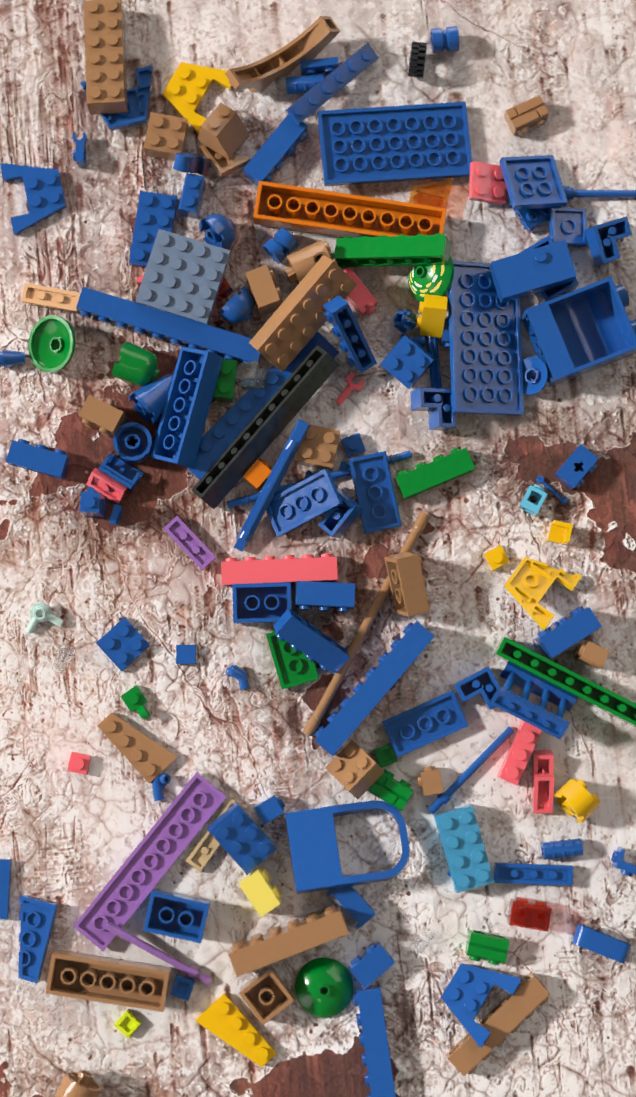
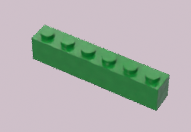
M440 233L435 235H381L380 237L362 236L355 238L346 236L344 238H337L334 259L339 267L448 265L451 243L446 235Z

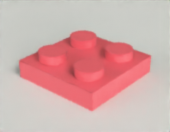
M477 161L471 162L469 200L498 205L506 204L507 187L500 165Z

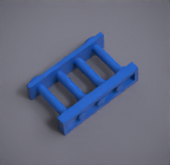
M508 662L500 677L506 679L504 687H498L491 698L490 704L561 739L570 724L569 721L563 719L565 710L569 712L578 697ZM513 683L524 688L521 697L510 692ZM530 693L541 697L538 706L528 701ZM548 701L558 706L556 715L545 710Z

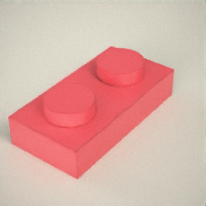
M97 468L91 472L87 482L89 487H93L97 492L118 505L123 500L127 490L126 486Z

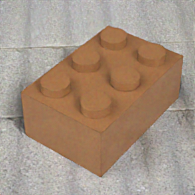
M402 552L384 557L395 612L407 617L429 612L431 601L429 595L426 594L425 587L427 582L425 576L422 575L421 568L423 567L421 557L410 552Z

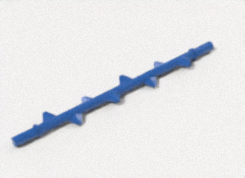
M410 450L395 455L390 454L387 457L388 464L412 458ZM341 461L339 470L330 472L333 481L337 478L351 475L350 466L345 461ZM306 471L304 480L314 474L311 471ZM301 481L290 483L283 486L279 485L274 496L298 484ZM260 492L227 501L228 508L256 502Z

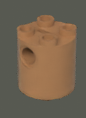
M319 240L286 256L289 268L285 269L284 272L290 284L293 282L299 284L316 264V258H321L325 255L331 259L329 255L331 249L327 241L322 242Z
M80 1070L79 1073L68 1071L65 1073L55 1097H98L102 1088L93 1080L94 1075L86 1070Z

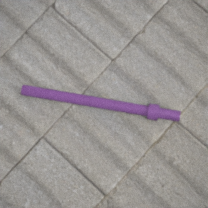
M108 922L106 930L187 973L186 976L192 979L196 978L209 985L212 978L200 972L199 968L185 964Z

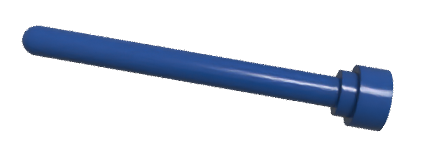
M563 186L567 201L573 198H636V190H574L570 186Z

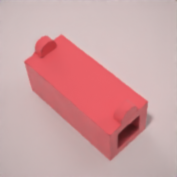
M348 267L343 271L357 283V286L346 298L361 317L365 315L370 316L376 311L377 300L351 267Z

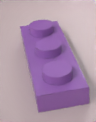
M178 516L163 528L202 571L216 559L213 553Z

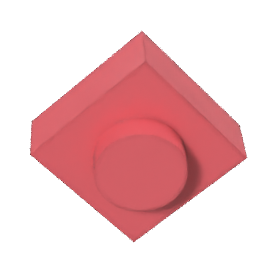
M71 752L67 771L87 775L91 756Z

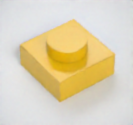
M501 545L483 554L492 571L510 562Z

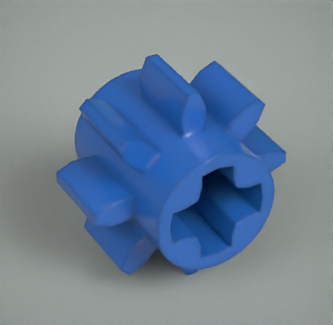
M407 308L404 309V312L399 310L394 316V327L403 333H406L407 330L412 331L417 324L416 314Z

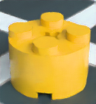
M570 779L554 794V798H559L556 801L570 817L575 815L578 818L576 822L582 824L599 807L598 804L601 801L596 795L590 794L586 790L587 785L582 780Z

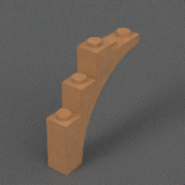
M320 16L303 33L281 49L249 65L229 69L225 75L229 79L230 85L235 89H249L252 93L263 92L277 77H287L300 64V61L314 59L338 35L340 30L330 16Z

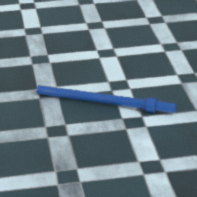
M509 726L445 792L437 796L438 799L428 810L434 814L443 804L446 805L451 800L450 797L515 731Z

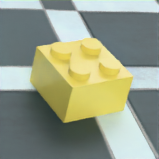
M259 866L240 879L239 886L259 916L262 917L281 904L282 892L277 885H272L270 882L271 876L265 868L262 870Z

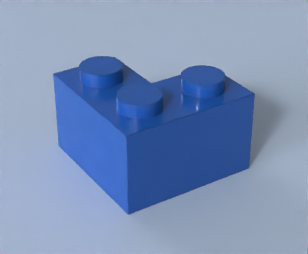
M627 216L584 230L594 266L603 265L621 258L616 240L632 235Z
M420 387L411 391V411H428L429 430L447 431L456 427V413H452L451 389Z
M335 485L343 504L329 511L318 525L331 537L341 538L363 508Z
M489 666L453 684L461 702H465L480 694L488 710L496 707L490 704V701L499 684Z

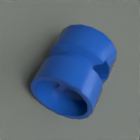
M457 26L446 27L445 31L442 28L430 29V42L433 54L441 53L444 49L448 52L459 51V32Z
M281 227L274 234V239H269L263 245V248L275 262L280 264L286 258L287 252L291 253L298 246V242L285 228Z

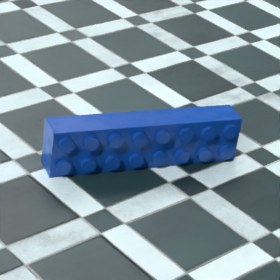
M416 621L414 624L410 622L402 631L405 635L401 639L397 637L390 645L392 650L389 653L384 652L377 660L380 664L376 669L371 667L365 674L367 679L364 683L359 681L352 690L355 692L352 697L349 698L347 696L340 704L342 707L338 713L334 711L327 719L329 721L328 725L325 728L321 726L314 734L317 737L315 742L331 756L338 751L435 637L419 622Z

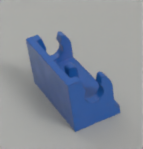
M112 453L107 455L99 467L100 471L123 484L131 491H134L144 475L143 472Z

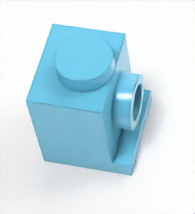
M530 485L518 508L536 516L547 496V493L544 492L545 489L538 485ZM531 496L536 498L535 503L530 502Z

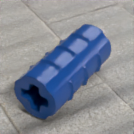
M323 74L286 77L287 95L306 94L323 80Z
M581 839L541 843L543 860L582 856L583 846Z

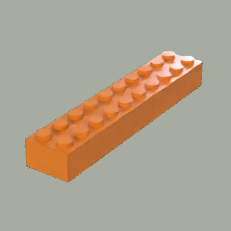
M259 181L253 220L254 224L283 227L290 230L338 237L435 235L437 233L443 234L447 208Z

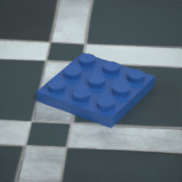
M553 155L501 157L499 163L513 210L565 207L568 201Z

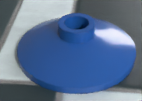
M538 357L525 358L522 361L523 393L534 395L542 391L546 386L549 371L542 359Z

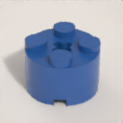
M130 422L118 429L113 438V445L115 451L124 461L138 464L151 457L154 440L147 428L136 422ZM135 439L138 443H136L135 447H132L130 444Z

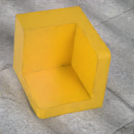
M556 520L552 521L547 541L567 545L570 541L573 524Z

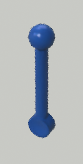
M542 476L536 478V482L544 485L560 499L561 504L566 505L568 503V499L562 497L550 487Z

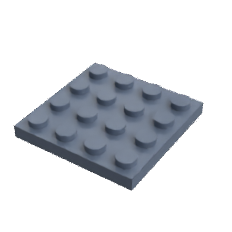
M159 229L135 302L208 325L232 252Z

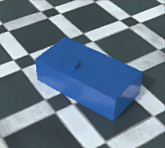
M565 240L493 261L489 267L500 304L574 282L577 277Z

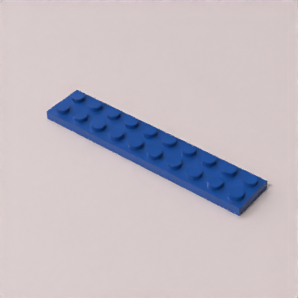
M317 331L283 372L273 365L201 438L193 469L186 468L200 480L317 345L328 352L333 359L339 354V351Z

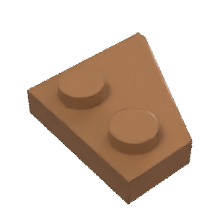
M204 144L199 148L203 156L211 159L210 165L220 178L247 165L251 160L249 156L243 157L236 152L228 160Z

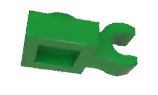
M137 685L120 696L131 712L137 710L143 720L151 716L143 705L148 701Z

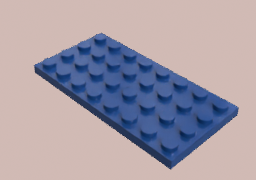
M466 102L317 111L324 187L470 177L472 154Z
M453 260L454 277L448 290L452 413L524 415L520 298L500 304L489 270L491 263Z

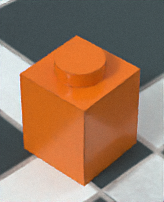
M257 459L243 475V478L259 491L266 483L272 466L265 460L261 462Z

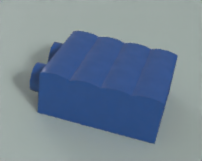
M612 277L530 307L523 313L521 319L537 357L542 359L548 367L549 377L547 382L549 387L629 357L636 352V319L630 321L624 308L630 304L629 297L622 284L615 286Z

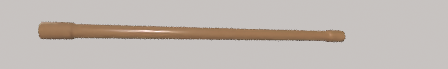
M420 512L400 553H411L431 516ZM388 575L347 650L350 656L349 660L334 674L314 714L305 726L304 733L313 737L318 729L324 713L391 590Z

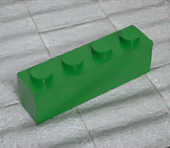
M457 447L451 450V454L445 457L441 454L432 458L433 462L428 464L422 462L415 465L416 469L409 471L405 469L398 472L395 481L403 500L473 472L475 466L467 448L461 449V447Z

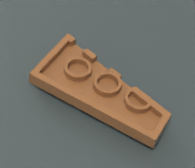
M111 713L98 725L101 731L148 783L154 780L178 757L114 713Z

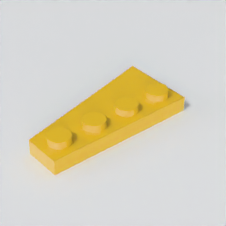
M225 992L195 1019L197 1023L260 1067H263L277 1053Z

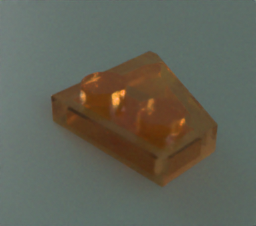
M448 178L446 181L429 182L426 185H414L408 203L446 208L453 178Z

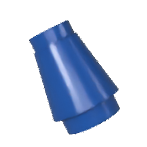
M3 349L0 351V367L8 368L26 363L25 352Z

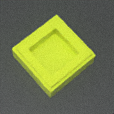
M127 1009L114 1026L129 1039L142 1024V1021Z

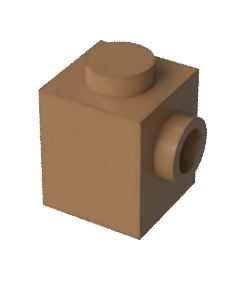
M435 766L423 767L424 771H419L420 776H417L418 788H422L423 795L443 793L440 769H435Z

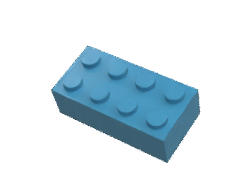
M468 804L433 814L456 893L494 883L473 806Z

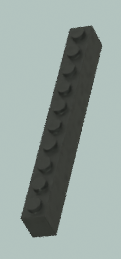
M317 345L194 486L192 491L211 508L215 509L255 461L259 459L339 366L328 352Z

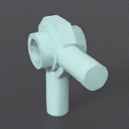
M37 602L30 610L32 619L25 631L32 634L37 624L46 620L60 627L63 620L51 614L50 607L47 604Z

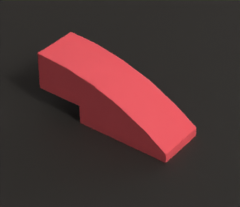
M533 750L532 752L533 813L553 814L554 755L552 750Z

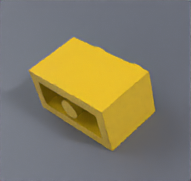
M425 294L424 302L420 301L419 313H422V315L417 317L416 327H420L419 335L442 338L448 297Z

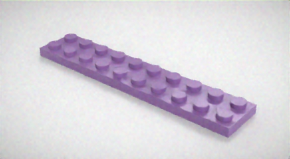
M196 772L73 927L104 951L116 936L105 929L108 922L122 929L227 796Z

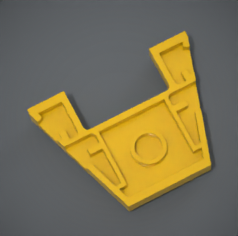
M181 62L162 94L178 113L188 119L189 125L199 134L200 126L206 118L195 112L212 83L216 82L228 90H231L232 86L225 75L226 70Z
M524 557L504 587L545 631L555 614L538 603L554 581L573 591L582 575L577 573L575 575L564 572V569L557 570L548 567L546 563Z

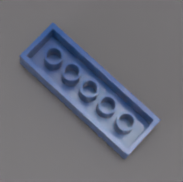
M181 346L151 453L152 458L193 469L223 357L209 351Z

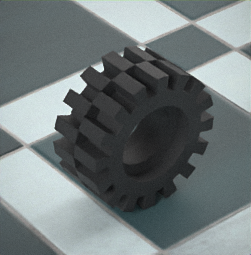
M412 41L409 77L423 78L427 43Z

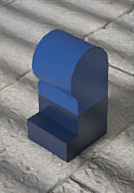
M177 152L173 169L208 176L211 159L201 154Z

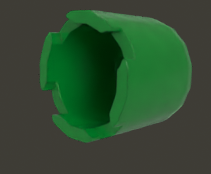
M125 342L119 352V355L122 357L119 364L115 362L112 375L140 387L151 383L152 379L157 380L160 369H157L158 359L156 355L131 342Z

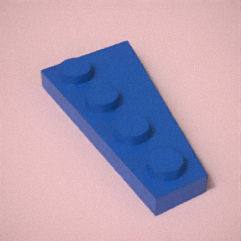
M20 895L21 912H19V921H21V931L19 933L18 978L38 983L58 904Z

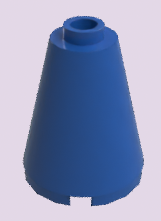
M167 374L128 395L129 402L133 400L135 404L133 406L134 410L146 422L151 420V425L157 422L163 413L173 378L171 374Z

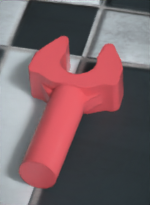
M356 373L349 374L345 379L347 387L335 402L341 406L352 391L357 390L360 392L363 388L364 379H361L358 384H353L352 380L355 378Z

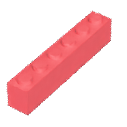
M313 554L302 555V558H294V555H285L283 559H275V556H265L264 560H256V557H245V561H237V558H225L226 562H221L223 586L249 583L338 581L337 557H333V554H321V557L314 558Z

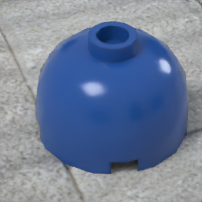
M212 214L200 220L199 229L200 232L204 231L206 237L203 239L207 244L223 249H228L235 239V225L231 219L221 214Z
M245 286L222 307L223 310L218 312L219 315L230 323H240L243 320L247 322L254 315L251 311L255 307V300Z

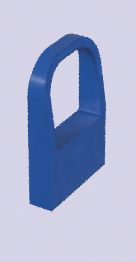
M375 800L285 813L297 894L387 881L398 876L408 863L410 848L405 820L398 809L387 802ZM369 811H383L391 815L399 828L402 855L399 862L387 871L342 876L334 817Z

